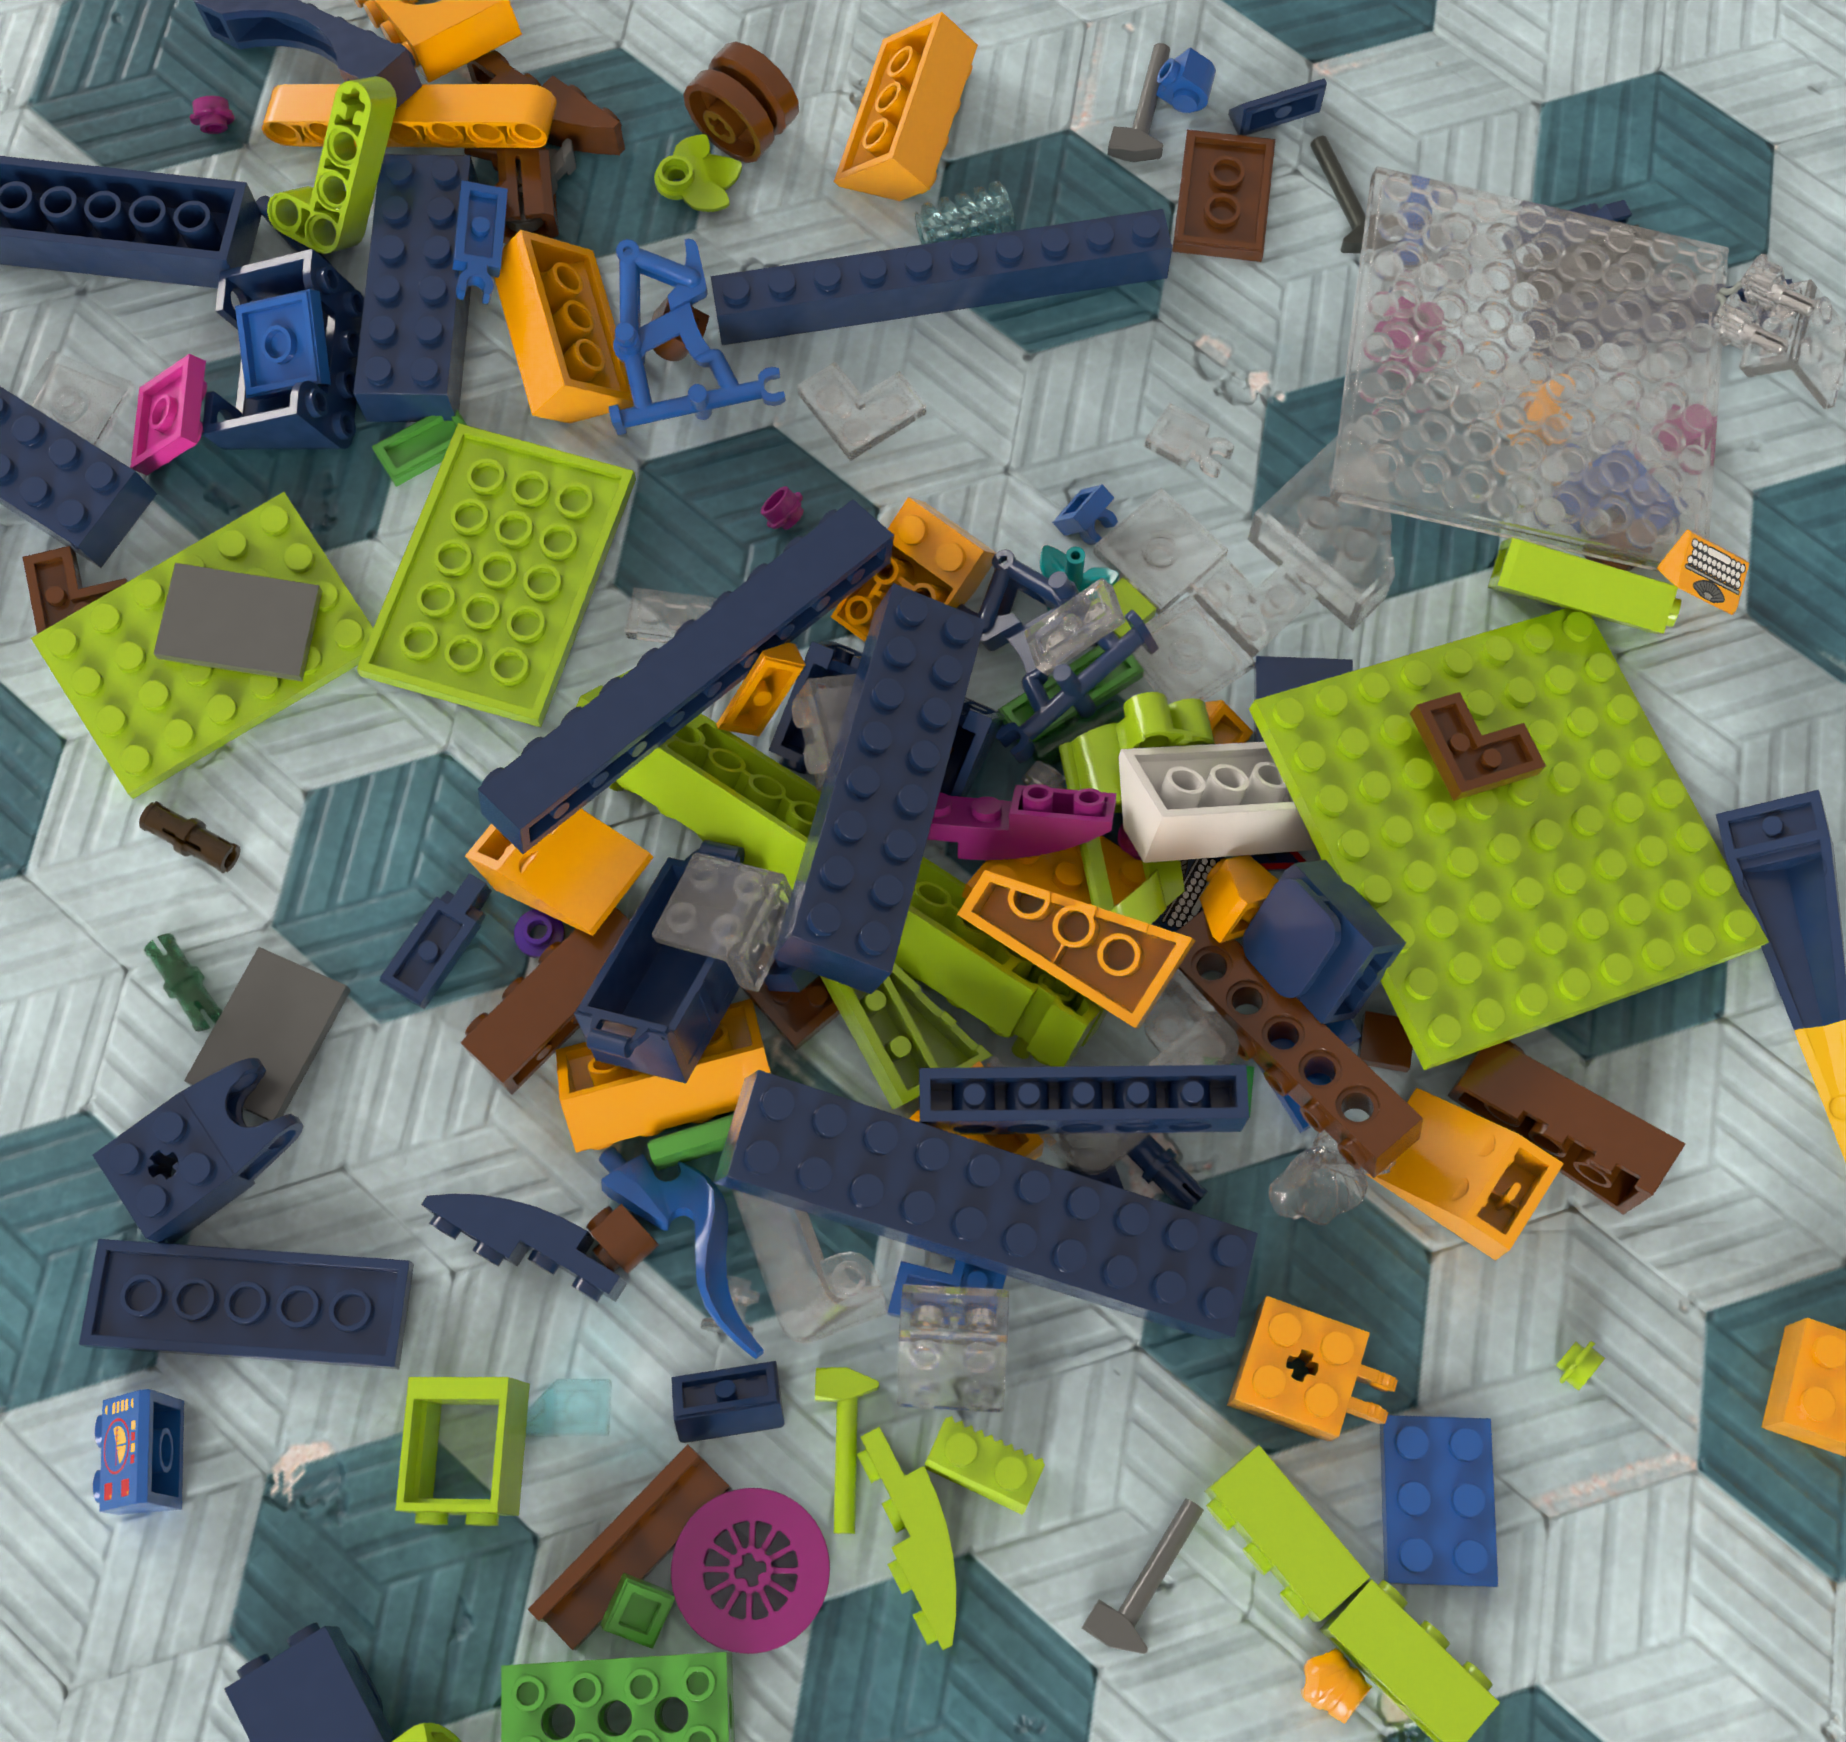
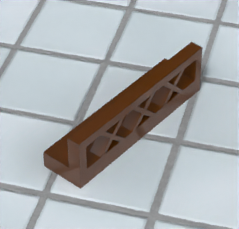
M687 1444L528 1608V1611L539 1622H546L572 1650L576 1651L600 1626L623 1572L644 1580L675 1548L680 1533L694 1513L713 1498L728 1492L731 1487Z

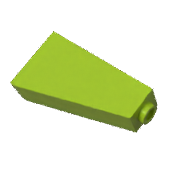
M1513 537L1501 542L1487 587L1563 609L1568 608L1583 612L1592 617L1654 634H1664L1666 626L1673 627L1682 602L1681 599L1675 598L1678 587Z

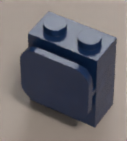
M1327 860L1299 862L1290 866L1282 874L1280 881L1274 885L1243 936V950L1249 962L1278 994L1286 998L1297 997L1321 1024L1354 1019L1384 976L1385 970L1391 966L1406 944L1404 939L1354 887L1343 882Z
M317 1622L306 1626L286 1640L290 1648L272 1659L266 1653L246 1663L236 1671L240 1679L224 1688L250 1742H392L396 1739L383 1714L382 1700L358 1653L347 1644L340 1628L337 1626H324L320 1629Z

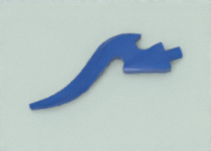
M615 1147L606 1149L599 1157V1162L609 1172L608 1175L601 1179L602 1191L612 1200L622 1204L625 1208L661 1230L668 1231L671 1222L679 1216H687L693 1220L695 1224L696 1281L704 1306L716 1324L739 1347L755 1359L760 1357L764 1350L739 1317L729 1291L726 1266L729 1216L726 1201L718 1187L708 1176L681 1161L678 1163L680 1175L675 1180L664 1182L654 1175L643 1154L627 1162Z

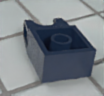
M248 1058L235 1062L177 1093L92 1155L146 1239L157 1243L174 1244L255 1185L254 1180L285 1152L302 1133L304 1126L300 1119L293 1114L284 1115L255 1127L246 1126L243 1119L244 1103L266 1073V1069L258 1058ZM174 1168L176 1173L171 1177V1172Z

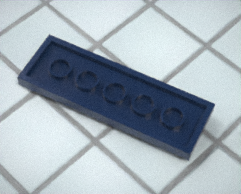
M98 1239L79 1345L90 1348L399 1369L414 1263L410 1260Z

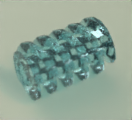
M999 181L991 182L988 192L983 187L977 186L972 190L971 198L966 192L961 191L955 195L954 203L948 197H942L938 200L937 209L932 203L926 202L921 206L920 215L915 212L916 228L921 245L970 238L971 236L987 235V231L990 230L994 234L1003 233L1004 226L1009 225L1012 231L1016 229L1014 212L1008 193Z

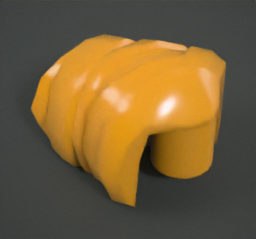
M1337 1648L1328 1653L1314 1656L1304 1664L1303 1670L1306 1681L1305 1686L1301 1689L1302 1698L1306 1702L1311 1703L1312 1707L1328 1711V1714L1345 1724L1372 1686L1365 1681V1677L1358 1668L1354 1669L1350 1666L1344 1653Z

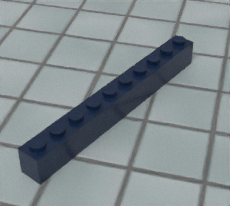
M1164 209L710 277L721 344L729 345L1167 279L1172 244Z
M853 499L839 510H830L811 532L804 537L797 536L791 540L780 556L769 564L763 563L757 566L745 583L733 592L726 591L714 601L711 609L697 620L690 619L682 624L674 637L659 649L652 648L640 658L637 666L622 678L615 677L608 681L601 689L599 695L583 708L579 706L569 711L556 729L544 738L537 737L529 742L523 749L521 756L505 768L499 767L490 772L478 788L482 815L522 854L526 853L744 680L762 651L793 641L890 564L894 534Z

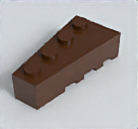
M1509 1040L1477 1051L1447 1095L1468 1111L1520 1134L1563 1162L1560 1173L1623 1215L1654 1195L1686 1144L1525 1055L1520 1047Z

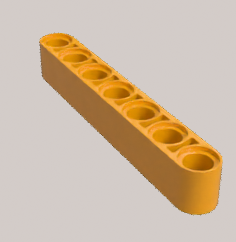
M341 84L277 85L273 88L263 121L262 131L264 135L273 142L283 146L323 147L335 93ZM422 84L421 88L395 110L386 147L539 148L547 143L557 104L556 97L546 88L532 84Z

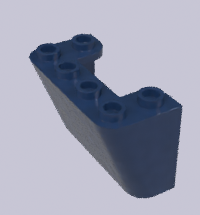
M313 249L220 271L215 312L237 330L236 311L231 302L232 291L236 294L240 305L307 289L320 291L331 385L319 387L308 380L296 383L289 394L260 400L246 399L241 359L236 408L215 391L207 392L205 397L202 435L222 449H346L352 444L356 433L354 384L364 297L359 290H356L349 281ZM218 412L224 416L226 421L218 422Z

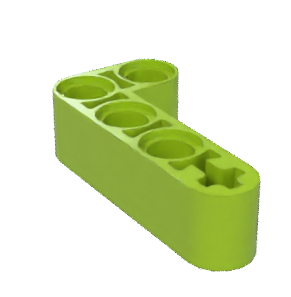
M374 76L343 82L338 87L335 93L314 187L306 186L275 193L270 197L267 204L269 221L275 229L316 252L327 254L357 246L365 235L397 104L395 90L385 78Z

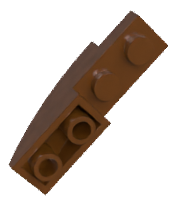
M492 50L467 63L471 81L475 84H532L541 86L538 80L531 74H522L510 66L506 58L496 50ZM553 75L541 86L552 92L557 101L547 143L562 147L565 139L569 138L572 140L574 151L620 155L625 150L621 122L611 110L605 107L600 109L590 102L578 87L572 84L567 86Z

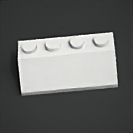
M1265 742L1121 749L1118 758L1123 828L1144 863L1317 850Z

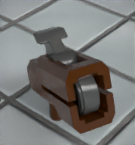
M565 139L558 151L543 146L539 148H464L465 155L492 161L493 168L498 171L499 182L495 186L508 189L503 243L507 244L520 230L552 239L559 235L556 202L557 182L565 173L569 176L577 168L571 139Z

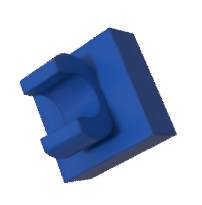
M1103 484L1082 489L1052 523L1064 536L1079 533L1081 539L1086 544H1100L1103 539L1095 530V521L1099 520L1105 528L1114 527L1118 523L1115 514L1105 509L1112 502L1114 496Z

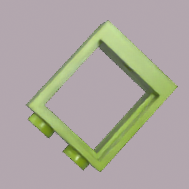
M408 1377L395 1511L415 1514V1524L448 1525L449 1515H466L465 1525L498 1526L499 1516H519L530 1383L510 1377ZM442 1405H499L491 1499L433 1498Z

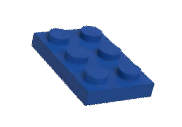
M1388 1415L1386 1423L1380 1424L1384 1580L1389 1584L1498 1587L1491 1418Z

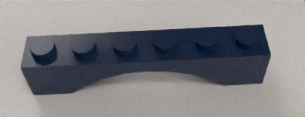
M193 0L211 36L239 50L268 46L304 49L319 54L336 64L344 82L374 76L385 78L395 90L397 97L396 109L422 87L414 68L416 65L415 59L405 46L385 40L371 30H363L352 25L340 16L335 17L319 10L311 3L306 4L300 0Z

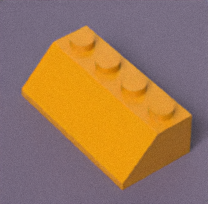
M943 12L882 40L834 179V183L839 187L902 201L927 192L935 183L937 178L936 170L942 152L948 144V134L954 116L960 108V98L965 82L972 72V61L978 46Z
M520 230L503 247L499 278L494 277L532 416L570 424L610 413L609 406L618 404L620 410L633 407L634 404L625 363L616 356L613 349L616 326L594 251Z
M751 999L730 1004L686 1084L596 1061L591 1049L587 1047V1042L556 1049L559 1099L576 1153L588 1149H605L618 1141L637 1136H654L667 1128L690 1122L703 1123L711 1120L716 1115L735 1111L744 1079L757 1070L771 1074L754 1004Z

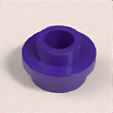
M536 909L523 914L514 928V939L522 953L532 958H540L541 954L552 943L556 941L562 943L565 938V929L562 921ZM543 925L547 927V932L542 938L533 939L530 937V932L535 926Z

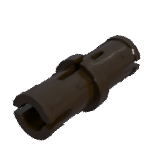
M155 801V803L151 802L140 816L139 827L142 830L148 831L172 844L173 850L184 857L192 855L216 868L221 873L230 871L239 858V845L231 843L207 830L206 824L197 818L187 819L166 808L158 801Z

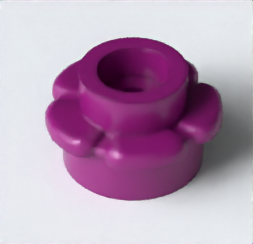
M203 96L192 102L193 114L189 116L190 121L194 125H200V130L204 133H223L228 129L227 125L235 120V116L232 110L229 109V102L226 98Z
M783 486L775 491L761 508V514L768 520L767 526L772 529L782 527L784 530H787L795 525L804 512V509L801 507L802 494L800 492L793 493L787 486Z

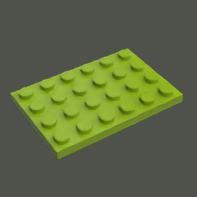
M458 423L356 668L360 676L541 728L636 481L634 470Z
M282 492L31 637L127 794L134 799L359 664L373 627L285 492ZM175 563L319 585L322 595L303 682L158 659L154 655V649Z

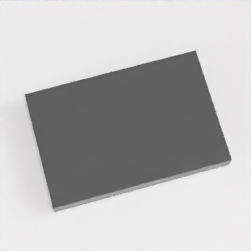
M175 563L154 655L161 660L303 682L322 590L319 585Z
M258 947L184 1081L192 1086L235 1062L248 1058H258L266 1069V1073L255 1090L247 1097L243 1109L268 1121L282 1117L351 990L345 984Z

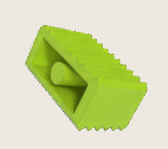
M953 1416L944 1419L925 1462L926 1470L1021 1515L1024 1514L1045 1466L1042 1458L1035 1460L1032 1453L1024 1455L1022 1448L1015 1451L1012 1444L1005 1446L1002 1439L994 1441L992 1434L985 1437L982 1430L975 1432L972 1425L965 1427L962 1420L955 1423Z

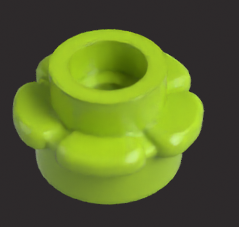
M1575 1341L1556 1365L1564 1372L1559 1379L1560 1383L1563 1384L1567 1381L1578 1391L1584 1386L1605 1360L1604 1356L1592 1348L1596 1343L1590 1341L1584 1348Z

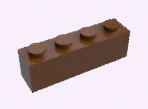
M616 907L593 936L575 928L562 943L560 941L552 943L541 954L538 960L539 965L526 978H517L505 989L502 995L503 1001L489 1014L486 1012L480 1014L467 1027L465 1031L466 1037L460 1043L470 1056L511 1095L556 1052V1049H559L580 1028L574 1013L630 921Z

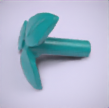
M1044 545L1040 555L1042 575L1049 578L1054 572H1064L1068 579L1074 582L1079 592L1085 593L1093 601L1097 600L1117 583L1120 576L1117 571L1105 567L1090 568L1083 573L1085 552L1080 547H1071L1067 550L1066 554L1049 545Z

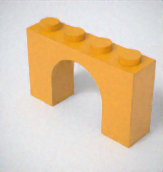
M354 0L359 8L364 7L376 29L381 27L386 40L394 44H402L410 51L416 62L414 68H417L428 83L522 35L510 0H441L416 5L419 0Z

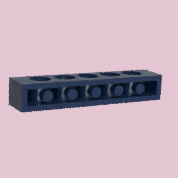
M1246 1065L919 1068L920 1123L957 1135L1241 1132L1249 1119Z

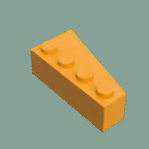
M984 870L957 913L964 920L1135 1029L1141 1028L1196 941L1192 937Z

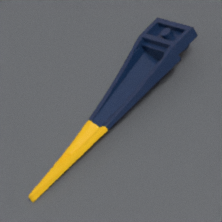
M1818 789L1718 813L1716 818L1726 861L1740 896L1756 917L1769 941L1761 946L1846 1162V962L1834 844L1822 797Z

